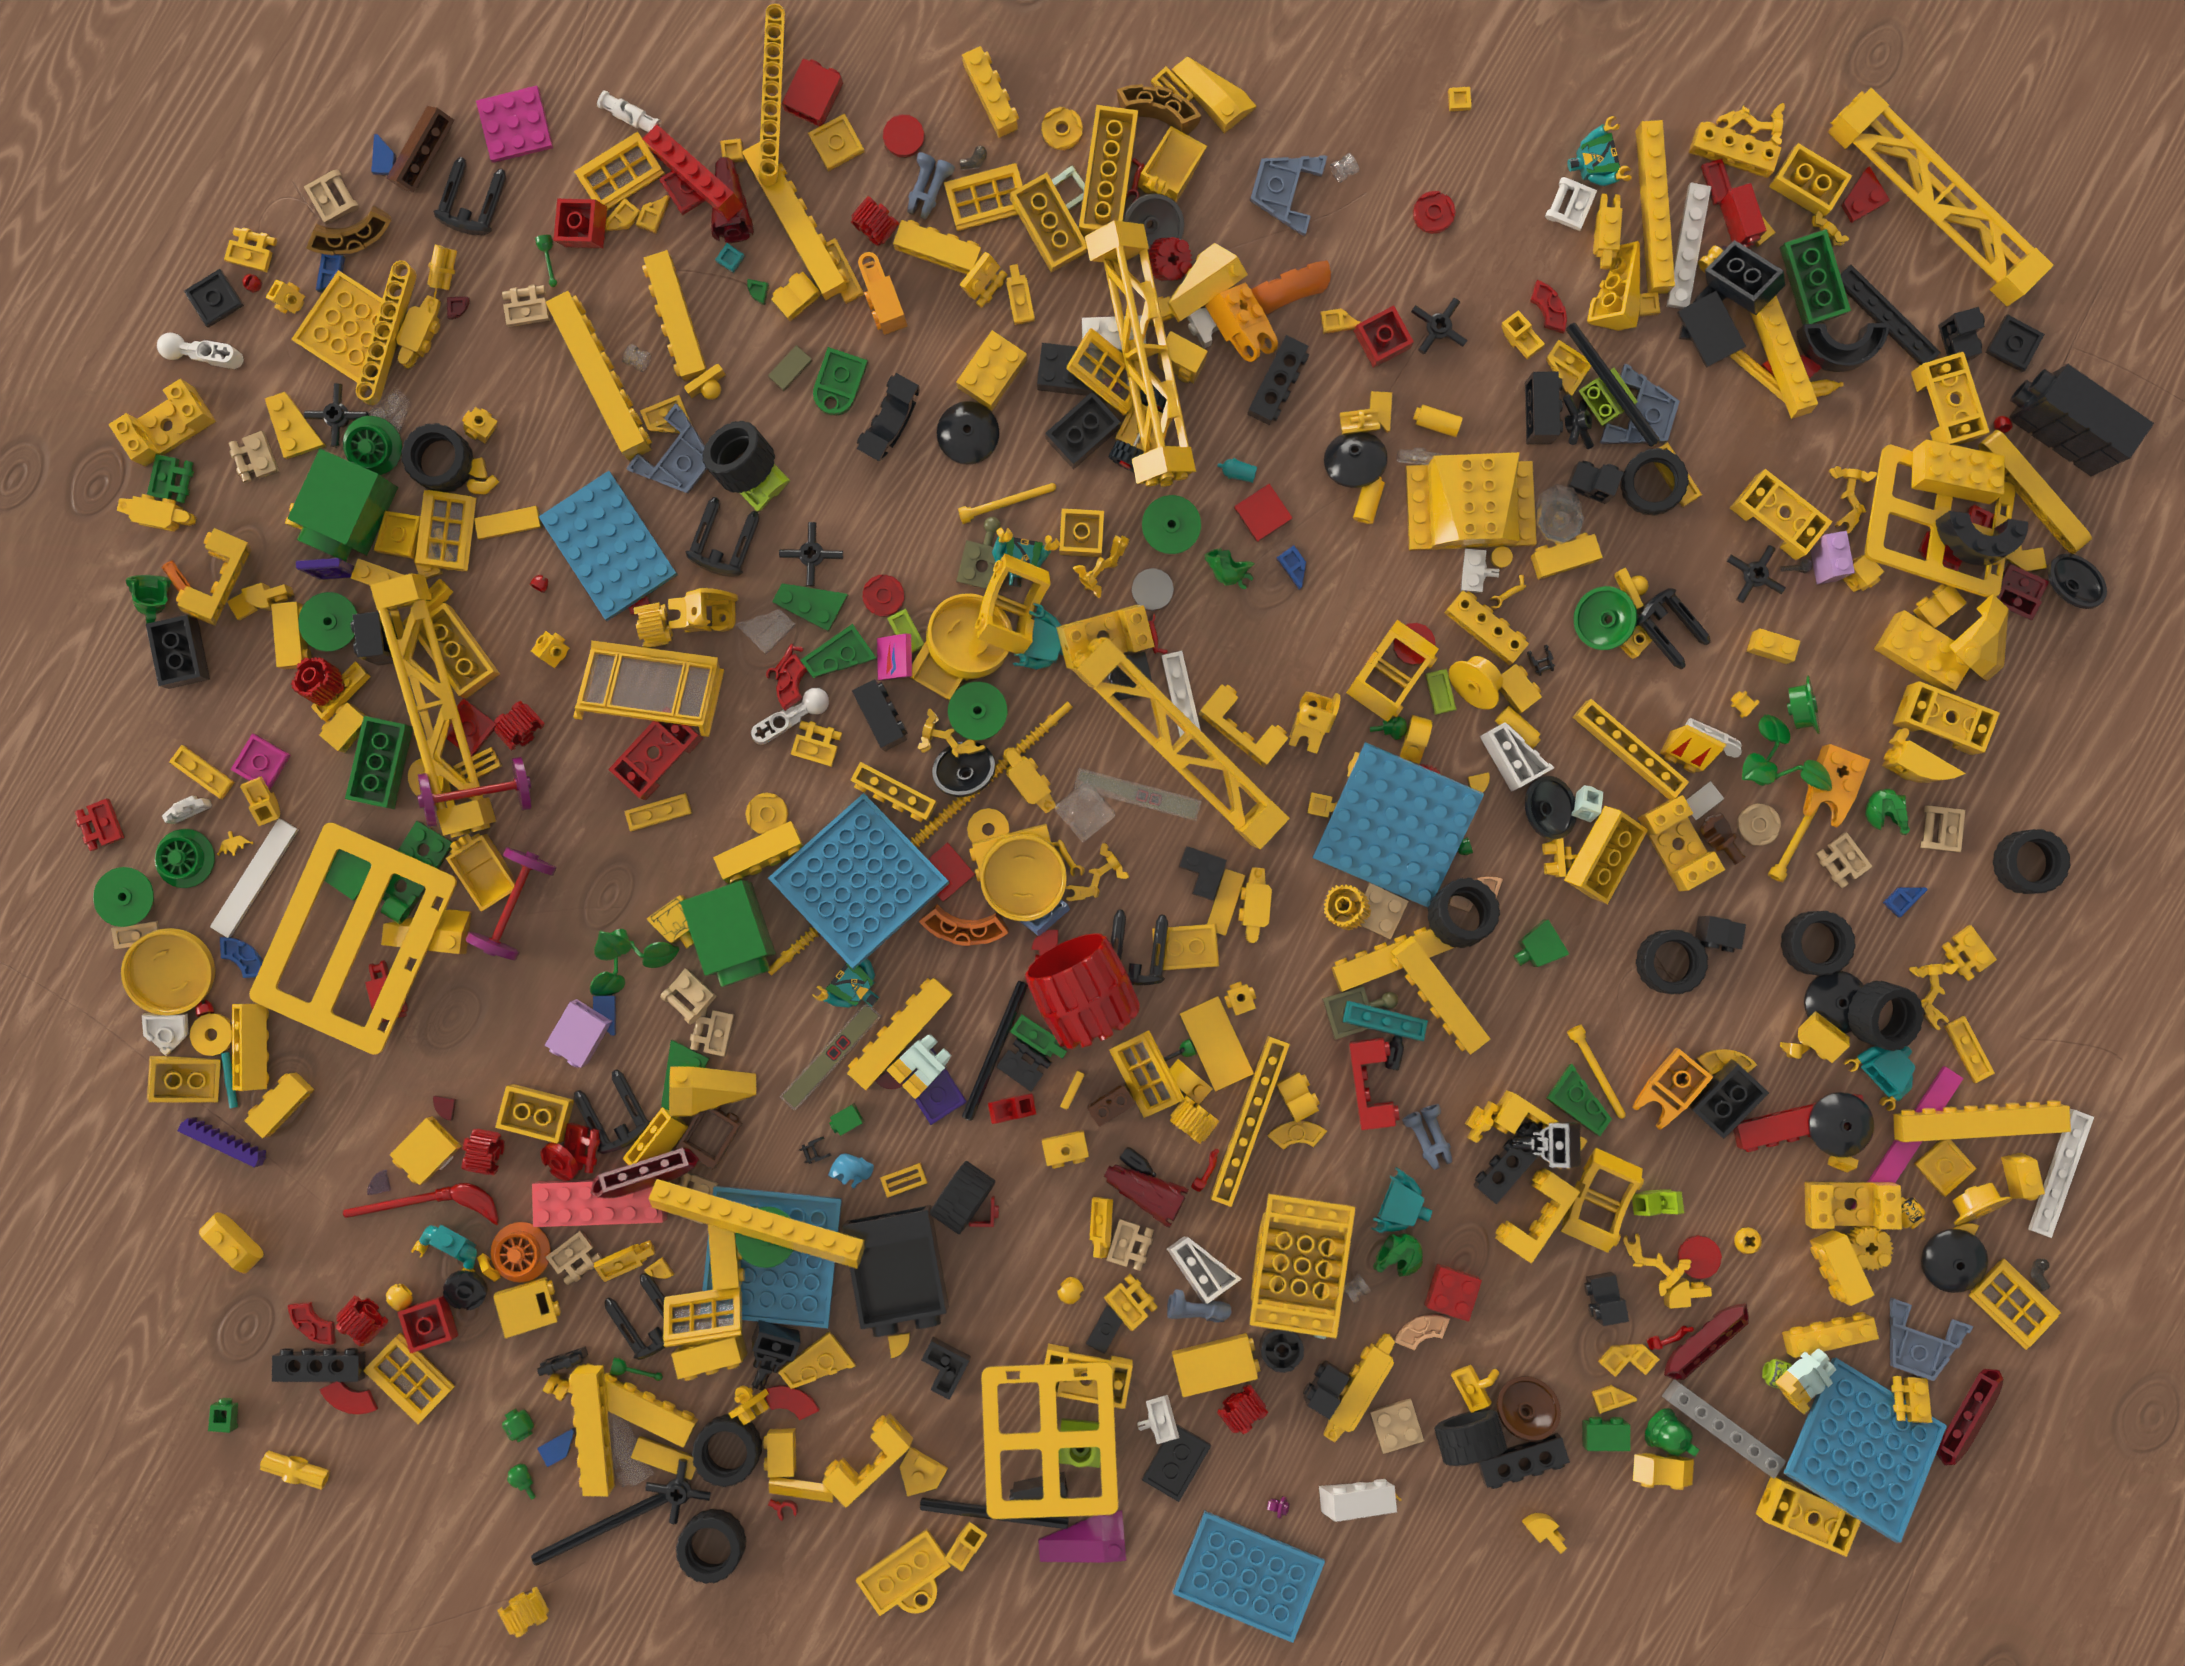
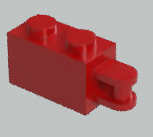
M385 960L380 961V964H369L371 981H367L365 984L372 1010L389 974ZM382 972L383 977L378 978L377 973ZM406 1001L397 1019L407 1016L408 1006ZM383 1018L382 1023L387 1022V1021H390V1020H386V1019Z

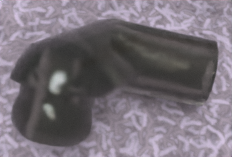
M979 145L975 148L971 158L960 159L961 170L980 168L987 158L985 147Z
M2046 1259L2035 1260L2030 1273L2031 1278L2040 1291L2050 1288L2049 1283L2044 1277V1272L2050 1267Z

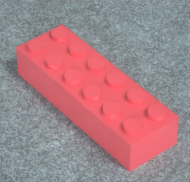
M594 1179L538 1181L532 1184L533 1227L663 1223L667 1220V1212L652 1208L649 1197L653 1187L621 1197L598 1198L591 1194Z

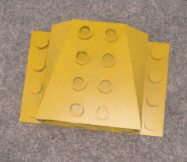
M1520 452L1433 456L1428 465L1406 466L1409 551L1535 546L1537 542L1533 461H1519Z
M1268 1193L1266 1213L1263 1212L1258 1232L1252 1273L1250 1325L1337 1338L1355 1206Z

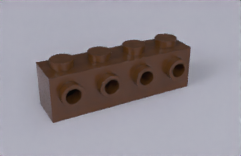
M427 106L386 179L402 190L414 193L455 120L439 108Z

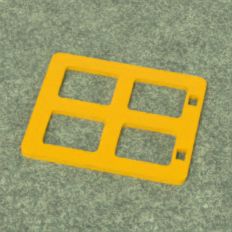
M1895 445L1884 447L1881 451L1864 551L1865 556L1871 561L1986 598L1992 594L1997 597L2001 591L2006 557L1993 563V565H1998L1996 575L1991 573L1992 564L1986 565L1984 580L1945 568L1942 564L1945 545L1939 537L1936 520L1948 511H1951L1953 497L1937 494L1934 510L1893 497L1892 491L1897 463L1912 468L1913 451ZM2004 481V495L1996 500L1992 529L1973 523L1974 527L1982 534L1993 536L1994 528L2012 518L2015 488L2012 484ZM2001 506L2006 507L2005 516L2000 515ZM1889 514L1930 527L1931 532L1926 561L1884 547Z
M1106 1362L990 1366L985 1368L982 1372V1401L988 1515L993 1519L1114 1514L1118 1509L1113 1376L1110 1364ZM1073 1369H1088L1087 1376H1074ZM1020 1371V1379H1007L1006 1372ZM1095 1380L1098 1387L1099 1429L1059 1431L1057 1426L1056 1383L1058 1381ZM1001 1383H1038L1040 1432L1002 1434L999 1430L998 1385ZM1077 1447H1098L1100 1449L1102 1495L1100 1497H1061L1059 1449ZM1040 1449L1042 1452L1044 1497L1036 1500H1004L1002 1498L1001 1451Z

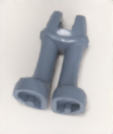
M919 152L916 161L920 166V173L913 191L908 195L907 212L914 214L919 199L924 200L925 203L920 217L927 219L932 209L936 206L937 194L946 177L953 174L955 166L943 160H938L936 164V160L932 156ZM936 164L935 174L926 194L924 189Z
M1434 1104L1420 1109V1112L1426 1121L1435 1144H1431L1419 1112L1407 1115L1402 1121L1406 1127L1413 1129L1421 1144L1424 1159L1428 1161L1433 1170H1437L1440 1166L1435 1155L1441 1153L1446 1164L1452 1163V1155L1450 1151L1451 1146L1446 1142L1437 1120V1116L1441 1113L1440 1105Z
M1178 1289L1174 1290L1173 1295L1170 1294L1167 1304V1316L1170 1319L1200 1317L1205 1318L1206 1321L1219 1323L1226 1321L1232 1311L1230 1304L1221 1301H1211L1208 1304L1187 1302L1184 1292Z

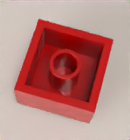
M557 198L553 241L570 248H603L607 206L596 199Z
M1394 305L1357 324L1354 330L1373 368L1411 349L1414 343Z
M1437 1263L1424 1305L1428 1309L1469 1322L1482 1280L1477 1276Z
M443 1296L397 1312L410 1354L450 1341L459 1336L450 1305Z

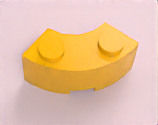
M1654 1453L1635 1454L1633 1481L1640 1482L1641 1486L1653 1488L1654 1485H1670L1672 1489L1684 1490V1487L1690 1486L1693 1483L1694 1459L1667 1454V1457L1658 1456Z

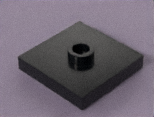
M221 269L216 270L184 290L203 323L208 328L244 306Z
M2007 314L2003 318L1985 353L2024 372L2045 334Z

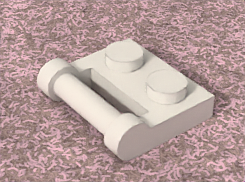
M1562 177L1559 182V190L1551 209L1547 210L1545 218L1580 231L1597 190ZM1567 190H1573L1565 213H1559L1558 211Z

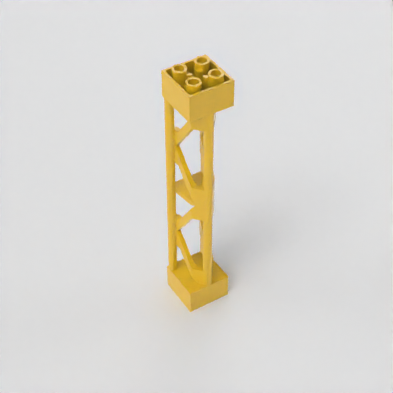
M1872 88L1866 93L1861 91L1831 122L1833 127L1828 133L1845 150L1852 143L1859 148L1996 282L1989 290L2007 307L2024 296L2054 266L1922 140ZM1880 114L1886 117L1904 135L1902 139L1895 138L1877 120ZM1871 126L1879 135L1864 134L1863 132ZM1907 149L1916 150L1917 158ZM1876 152L1905 159L1914 189ZM1930 162L1952 182L1949 186L1945 187L1929 171L1928 164ZM1932 186L1940 193L1935 199ZM1955 186L1977 206L1974 210L1968 209L1951 192ZM1945 198L1952 206L1937 203ZM1980 220L1989 221L1990 229ZM1948 222L1977 229L1981 237L1986 259ZM2005 233L2026 255L2019 259L2001 241V235ZM1991 244H1992L1993 247H1994L1995 258H1994V254H1993V251H1992ZM2005 257L2013 264L2008 271L2006 270Z
M1114 220L1085 236L1090 261L1103 262L1105 266L1144 454L1132 459L1137 484H1146V487L1158 484L1161 487L1173 485L1175 480L1180 481L1189 478L1188 475L1196 472L1185 430L1148 255L1149 246L1144 224ZM1138 254L1140 255L1145 282L1142 283L1128 271L1126 263L1127 260ZM1118 287L1126 296L1127 309L1125 320ZM1132 287L1146 300L1140 324ZM1151 319L1154 321L1158 345L1144 344L1149 320ZM1132 325L1134 339L1129 340ZM1159 352L1166 381L1163 382L1149 369L1147 357ZM1139 386L1146 394L1148 400L1146 420ZM1153 386L1167 399L1161 423ZM1172 418L1175 421L1180 446H1165L1164 443L1169 422ZM1153 424L1155 438L1150 439Z
M411 573L371 584L370 587L375 605L383 624L421 758L428 776L431 792L434 795L442 794L438 776L445 778L443 793L452 792L449 782L458 790L480 787L426 603L432 600L425 575ZM412 606L404 630L398 609ZM422 621L441 683L413 659ZM393 624H394V627H395V630H396V634H397L398 640H397L396 635H395V631H394V628H393ZM420 682L441 700L426 704ZM412 689H413V692H414V695H415V699H416V702H417V706H416V703H415V700H414V696H413V693H412ZM441 706L433 730L428 709ZM419 713H420V716H421V719H422V723H423L424 730H425V733H426V736H427V740H426V737H425V734H424V731H423V727H422V724H421V720H420V717H419ZM451 720L469 782L441 757ZM483 795L469 797L472 801L455 805L454 800L446 801L447 808L445 802L436 803V813L443 836L450 834L451 838L470 833V829L472 832L490 828V823L496 822L490 798H483Z
M1095 638L1087 646L1089 650L1083 655L1079 654L1073 660L1074 666L1071 669L1089 687H1093L1196 788L1251 846L1261 850L1290 818L1127 659L1108 638ZM1118 666L1136 686L1131 688L1102 681ZM1115 692L1150 698L1159 734L1158 739L1113 696ZM1166 715L1185 732L1173 746ZM1192 739L1209 757L1201 759L1177 753ZM1194 764L1223 771L1231 806L1230 810L1186 768L1187 765ZM1239 786L1257 803L1245 816Z

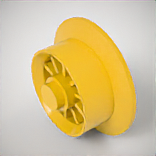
M1474 656L1467 662L1458 661L1451 665L1449 669L1450 682L1455 691L1466 702L1485 710L1492 709L1498 704V690L1503 686V677L1493 663L1483 657Z
M1993 1183L1979 1187H1970L1964 1191V1194L1952 1201L1960 1215L1954 1224L1961 1225L1985 1216L2006 1205L2012 1198L2000 1197Z

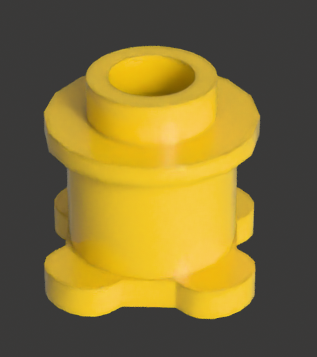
M1738 691L1731 698V707L1741 712L1739 716L1743 718L1748 716L1760 701H1753L1747 695V691L1742 693Z

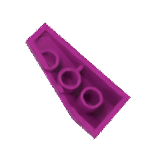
M1122 1510L1116 1511L1111 1515H1094L1089 1519L1077 1522L1067 1529H1060L1038 1539L1040 1562L1106 1563L1126 1561Z

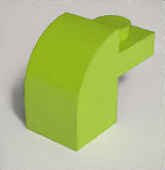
M1671 1189L1637 1192L1632 1197L1634 1215L1653 1216L1662 1213H1684L1682 1191H1671Z

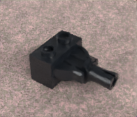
M1549 1123V1126L1542 1131L1535 1130L1533 1132V1135H1541L1542 1137L1514 1136L1513 1142L1523 1143L1513 1144L1515 1150L1542 1151L1533 1152V1155L1542 1157L1549 1162V1167H1581L1580 1123Z
M758 1320L752 1336V1351L755 1357L753 1367H758L752 1382L753 1388L758 1389V1386H760L759 1390H764L772 1371L777 1373L779 1367L785 1364L787 1360L794 1362L801 1343L799 1330Z

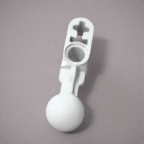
M165 333L157 341L159 353L169 360H177L183 355H187L192 360L203 361L213 366L229 369L239 368L244 360L243 355L239 351L224 343L207 340L186 343L176 333Z
M820 688L807 690L800 704L795 707L791 706L786 711L783 709L780 712H776L754 725L751 730L753 741L759 745H764L799 723L804 715L808 713L813 715L822 714L829 706L827 693ZM777 718L784 719L786 722L785 726L776 728L773 725L774 720ZM770 723L771 730L774 733L771 734L769 730L765 732V738L756 737L758 735L757 730L760 729L762 732L767 730L768 726L766 724Z

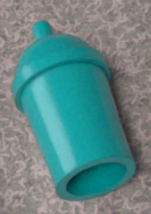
M1236 458L1228 459L1224 464L1218 463L1217 467L1222 468L1223 474L1228 479H1237L1251 483L1254 482L1258 467L1239 461Z

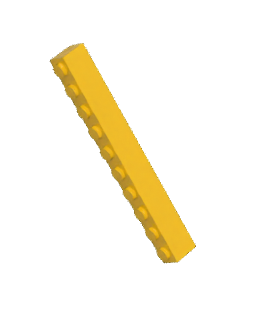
M656 1179L649 1197L652 1208L857 1269L865 1249L864 1240Z

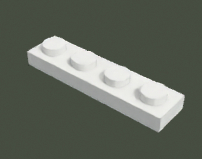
M1179 651L1161 655L1172 703L1200 730L1183 652ZM1177 725L1181 737L1185 732Z

